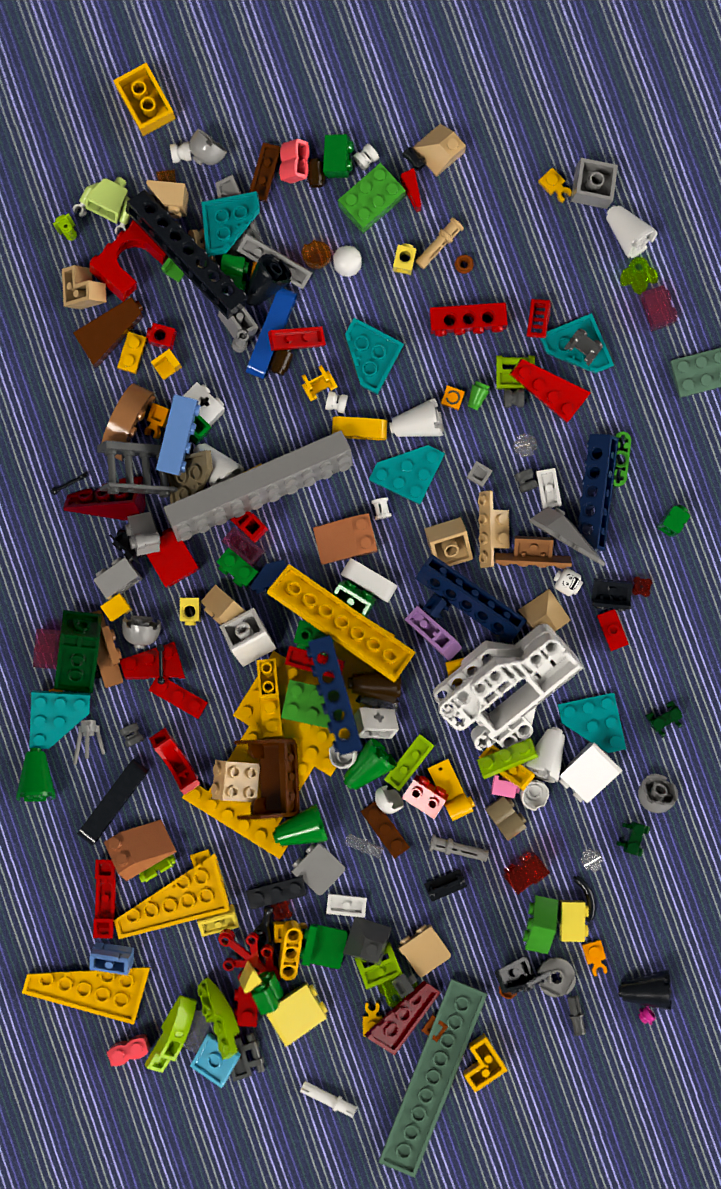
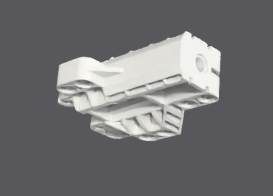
M540 624L515 645L485 640L462 660L461 667L434 688L433 696L439 704L438 709L441 716L454 729L464 730L474 721L477 722L478 725L471 732V738L478 750L483 751V748H489L496 742L505 749L528 739L532 735V723L536 706L581 671L583 666L574 652L549 625ZM485 654H490L488 657L483 658ZM475 666L473 669L467 670L469 667ZM457 678L462 680L461 685H452L453 680ZM525 678L528 681L489 714L484 710L489 708L494 701L502 697L510 688L516 686V683L521 679ZM504 681H508V682H506L502 687H500V688L498 687V686L501 685ZM440 691L447 692V696L444 698H438L437 694ZM494 691V693L490 695L487 699L485 698L488 694ZM455 717L463 719V722H457Z

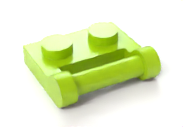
M496 355V389L517 390L523 388L527 390L509 375L512 369H502V365H516L520 359L535 365V356L502 357V355Z
M390 942L387 943L384 955H389V959L382 961L380 966L374 964L365 968L363 963L367 961L354 957L367 990L402 975Z

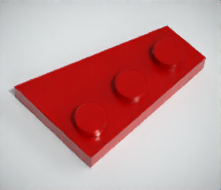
M175 642L164 645L163 678H186ZM157 648L120 660L126 680L159 678V651Z

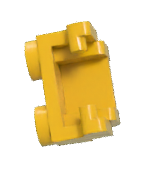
M322 365L318 366L322 375L311 381H308L305 374L301 375L305 382L302 384L303 390L310 401L317 399V393L327 388H330L332 391L338 387L330 372H325Z

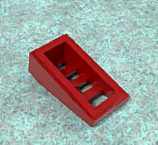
M414 168L401 174L400 181L415 211L418 213L421 211V199Z
M531 299L527 337L546 338L552 304L550 300ZM536 308H545V311H536ZM535 315H544V318H534V317H535ZM543 322V325H533V323ZM532 328L542 329V333L532 332Z

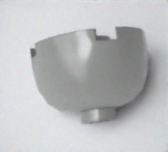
M197 129L190 139L189 148L194 155L192 159L199 165L203 163L209 166L216 165L227 153L223 146L215 142L211 136L200 129Z
M131 616L130 620H126V617H124L122 620V633L129 643L134 644L135 648H145L146 645L154 643L158 638L161 622L158 619L157 623L153 622V618L147 616Z
M650 774L640 784L638 799L646 810L652 813H664L675 804L678 799V790L673 782L670 784L666 781L667 777L659 774Z

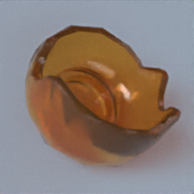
M313 240L310 244L303 245L301 251L302 258L309 268L320 269L330 262L331 251L324 242Z

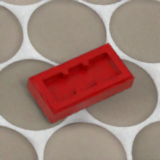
M615 609L596 616L610 651L629 645Z

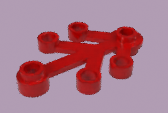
M224 929L221 931L218 937L219 943L224 947L229 946L244 958H226L223 963V968L226 971H232L236 967H245L249 960L252 966L259 970L257 971L258 975L266 971H274L278 981L280 980L279 968L274 966V948L271 945H264L261 950V955L266 961L265 965L260 961L258 949L259 936L256 933L251 932L246 938V943L250 946L249 952L234 940L235 934L232 930ZM243 970L240 971L238 975V980L240 979Z

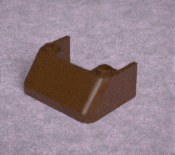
M293 738L234 741V745L248 744L249 755L253 759H259L261 797L255 798L251 802V814L237 815V819L263 820L297 815L300 809L296 741Z

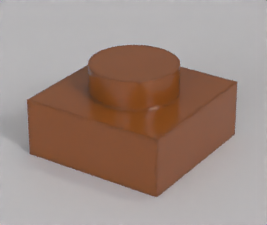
M434 1014L429 1017L421 1029L428 1036L436 1018ZM440 1020L438 1024L441 1025L443 1028L437 1036L433 1035L432 1039L436 1042H438L440 1037L448 1028V1026Z

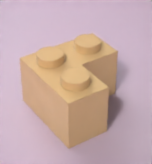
M73 265L62 269L64 307L85 309L107 302L106 283L93 281L90 268Z
M216 584L200 601L205 606L204 611L220 625L246 612Z

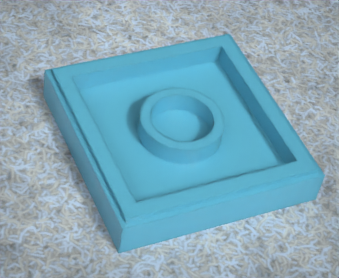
M208 1033L190 1067L222 1088L241 1054L237 1052L230 1059L222 1060L221 1053L218 1050L217 1037Z

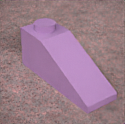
M417 606L404 619L448 661L462 649L457 640L420 607Z

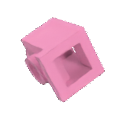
M499 774L493 776L491 794L515 798L516 793L519 794L520 788L503 776L499 777Z

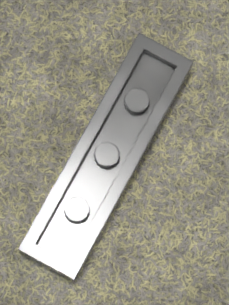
M247 233L237 249L238 252L255 262H258L259 258L264 254L274 255L273 259L276 261L282 260L289 267L292 273L291 283L301 289H304L313 273Z

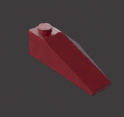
M143 476L134 477V484L143 485ZM126 478L119 479V483L126 484ZM89 488L67 495L63 509L69 512L128 520L127 516L144 513L146 501L145 494L119 492L118 494H108L107 491H100V488L93 491Z

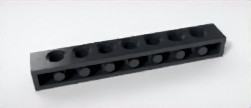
M144 189L127 201L126 213L227 319L245 307L247 301L245 292L239 289L233 283L232 278L226 275L220 269V266L208 257L206 251L195 243L191 235H187L181 225L169 216L168 211L156 202L153 195Z

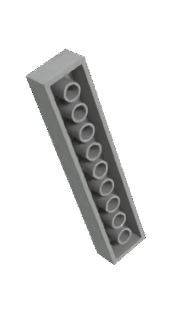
M340 430L163 507L177 542L181 540L186 541L197 533H204L213 526L223 525L229 519L241 517L245 512L252 509L257 510L268 502H275L284 495L294 494L300 488L310 487L316 481L328 479L339 471L344 472L353 466L351 448L343 432Z

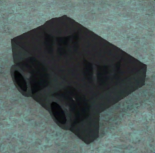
M594 578L591 595L592 606H595L597 609L614 608L617 611L630 610L632 581Z

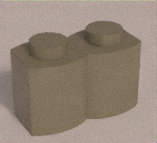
M501 796L484 809L506 840L509 841L527 828L524 824L527 821L520 812L517 814L514 811L513 807H515V804L510 797L505 798Z

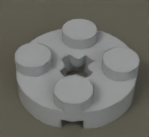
M549 957L541 963L537 973L551 970L552 974L559 972L561 977L560 981L556 980V982H553V978L550 975L547 977L548 981L538 984L546 995L559 997L567 995L572 991L576 983V975L568 961L559 957Z

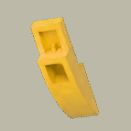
M276 658L256 660L263 739L283 737Z

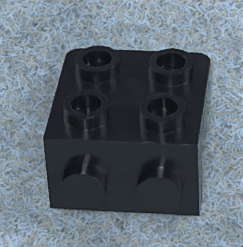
M522 956L494 971L502 993L511 992V994H516L522 990L523 992L529 991L534 988L533 984L544 983L548 981L547 977L552 975L551 970L533 974L526 956Z

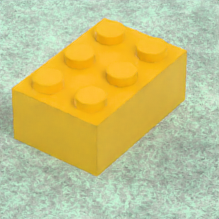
M147 63L113 80L119 95L142 136L176 119L174 111Z

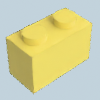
M560 900L559 939L561 942H585V937H588V925H585V917L589 915V908L583 900Z

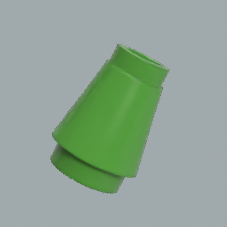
M476 381L471 388L468 407L478 411L489 394L490 386Z

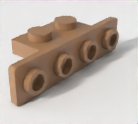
M515 536L513 553H494L495 563L501 566L517 564L521 567H527L528 565H536L541 568L556 566L561 569L572 567L570 556L552 555L553 537Z
M98 610L91 613L102 614V611ZM102 614L97 664L104 687L108 688L123 683L118 665L120 663L119 659H122L120 649L116 648L114 644L116 640L114 630H110L109 626H106Z

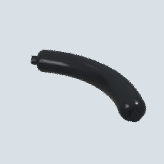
M574 876V882L581 887L587 898L589 915L586 919H588L587 922H590L594 919L595 915L593 892L584 879L580 876Z

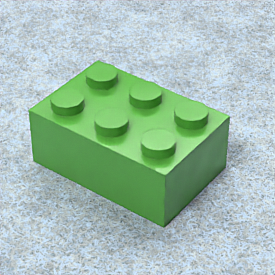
M379 163L338 199V207L364 234L405 198L406 190Z
M289 680L281 718L328 728L327 722H330L329 715H324L322 703H325L323 695L319 696L317 687ZM330 691L328 699L331 702L337 701L339 693L337 691ZM340 709L334 711V719L341 721L343 711Z

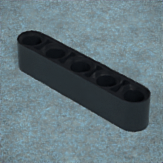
M133 759L78 831L77 835L93 846L147 775L149 769L136 759Z

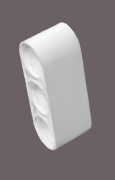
M352 558L349 559L340 574L387 603L398 587Z

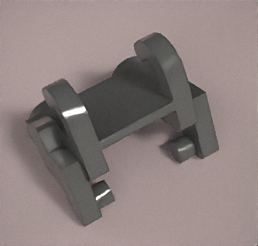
M578 329L565 346V349L571 351L574 347L586 355L584 361L589 366L601 351L603 345L600 341H593L587 337L588 335L585 330Z

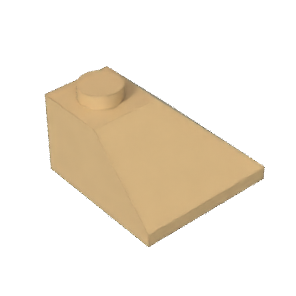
M439 124L412 147V150L418 156L425 159L426 166L436 177L462 156L466 149V145L455 132L442 124Z
M550 589L518 610L520 615L526 619V623L531 631L540 624H547L554 631H557L571 621Z

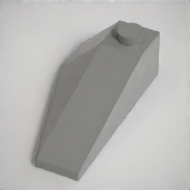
M547 507L530 519L529 522L543 532L603 567L606 564L572 522L564 516L565 512L556 507L553 510Z

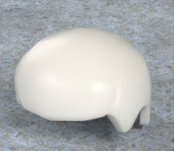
M345 245L339 247L334 253V268L340 275L350 277L356 275L361 269V254L354 246Z
M332 745L329 748V759L332 765L339 769L349 768L357 760V751L340 756L339 752L335 753Z
M532 780L524 791L520 790V799L524 806L533 811L545 806L549 798L548 787L539 780Z
M385 785L376 790L375 802L384 813L392 814L403 808L404 803L395 789L387 790L388 786Z

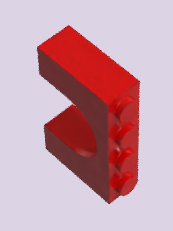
M134 220L126 231L122 230L117 235L113 243L110 242L104 247L100 255H95L90 260V273L100 282L106 283V287L123 302L137 287V281L124 271L117 261L119 255L124 250L132 247L142 248L148 251L162 265L168 259V256Z

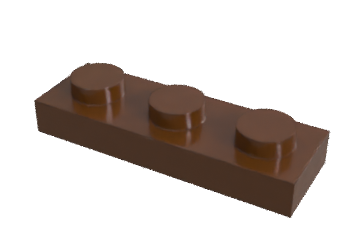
M265 142L262 143L249 193L257 191L259 201L267 203L281 147Z
M375 801L360 811L394 859L410 848L392 821L376 805Z

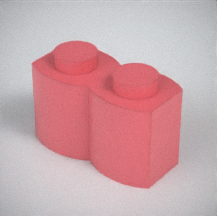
M295 139L283 143L280 150L282 161L279 170L280 179L288 183H295L306 179L309 171L307 162L309 157L308 142Z
M140 1034L132 1037L129 1041L115 1043L108 1050L107 1055L111 1066H120L128 1062L129 1059L144 1057L151 1049L147 1035Z

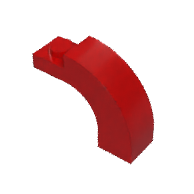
M249 511L245 512L241 517L230 519L254 543L269 530Z
M166 728L149 738L154 750L165 762L184 795L200 785L195 770Z

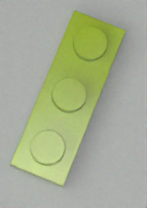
M419 734L398 760L394 770L390 771L384 780L400 791L434 748V745Z
M529 738L480 758L477 762L482 777L487 779L538 758L533 741Z

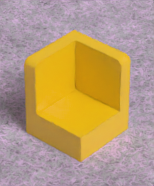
M170 349L151 361L163 380L182 368Z
M120 593L100 606L111 622L123 614H128L132 611V608Z

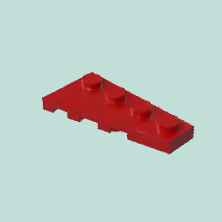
M520 359L509 373L511 377L564 422H569L591 393L524 359Z

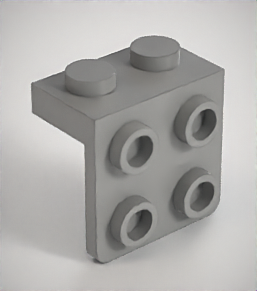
M312 843L305 851L307 855L303 859L299 857L292 864L294 867L292 873L296 877L303 875L304 882L317 895H322L343 874L345 866L321 843L316 845Z

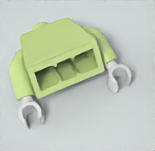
M117 177L114 182L103 179L100 183L97 182L87 186L79 200L80 204L73 206V212L77 213L78 209L81 208L79 216L84 217L86 209L116 224L120 222V225L115 228L116 235L120 228L126 231L125 225L128 224L130 218L126 213L127 201L130 200L128 190L124 188L126 181L121 177Z

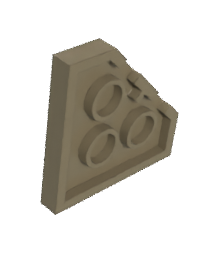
M211 450L186 455L184 461L187 462L185 473H181V476L167 473L169 487L178 488V491L170 496L171 504L203 490L213 471Z

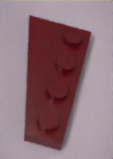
M424 980L364 1035L395 1056L441 992Z

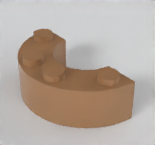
M135 383L131 384L118 401L105 429L102 442H130L131 438L136 434L138 421H142L149 406L152 407V404L155 403V393ZM117 454L115 456V458L120 461H123L124 459L122 455Z

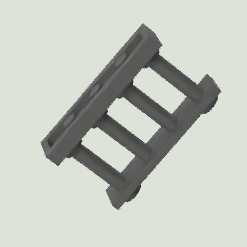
M104 441L97 445V453H105V456H107L109 483L101 486L100 491H107L108 494H118L119 492L157 494L161 498H166L178 491V488L168 487L167 473L159 471L160 486L151 485L149 458L156 457V460H158L162 445ZM117 454L122 455L125 459L126 484L117 483L115 456ZM134 456H139L142 459L143 485L134 484L132 461Z

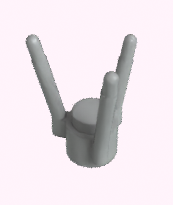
M96 720L81 721V726H78L79 733L73 765L77 764L82 735L85 736L86 759L89 758V736H94V732H96L101 753L105 754L100 734V725H96Z

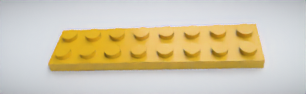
M288 564L267 591L268 595L327 636L331 635L334 641L394 683L416 653L290 564Z

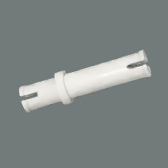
M306 1080L300 1090V1093H304L332 1107L333 1111L336 1112L338 1110L353 1118L358 1107L343 1100L341 1096L337 1097Z

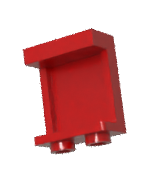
M172 528L161 533L162 536L159 537L160 551L146 554L167 589L200 570L184 541L177 542Z

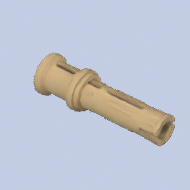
M452 217L450 223L443 230L439 231V236L415 262L425 269L447 243L453 242V238L459 231H463L464 227Z

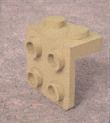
M215 760V765L213 766L214 780L211 786L212 799L252 802L253 799L257 798L260 765L257 763Z
M425 924L416 930V934L411 937L409 935L400 941L401 944L398 946L419 977L425 976L451 957L450 952L431 924L427 926Z

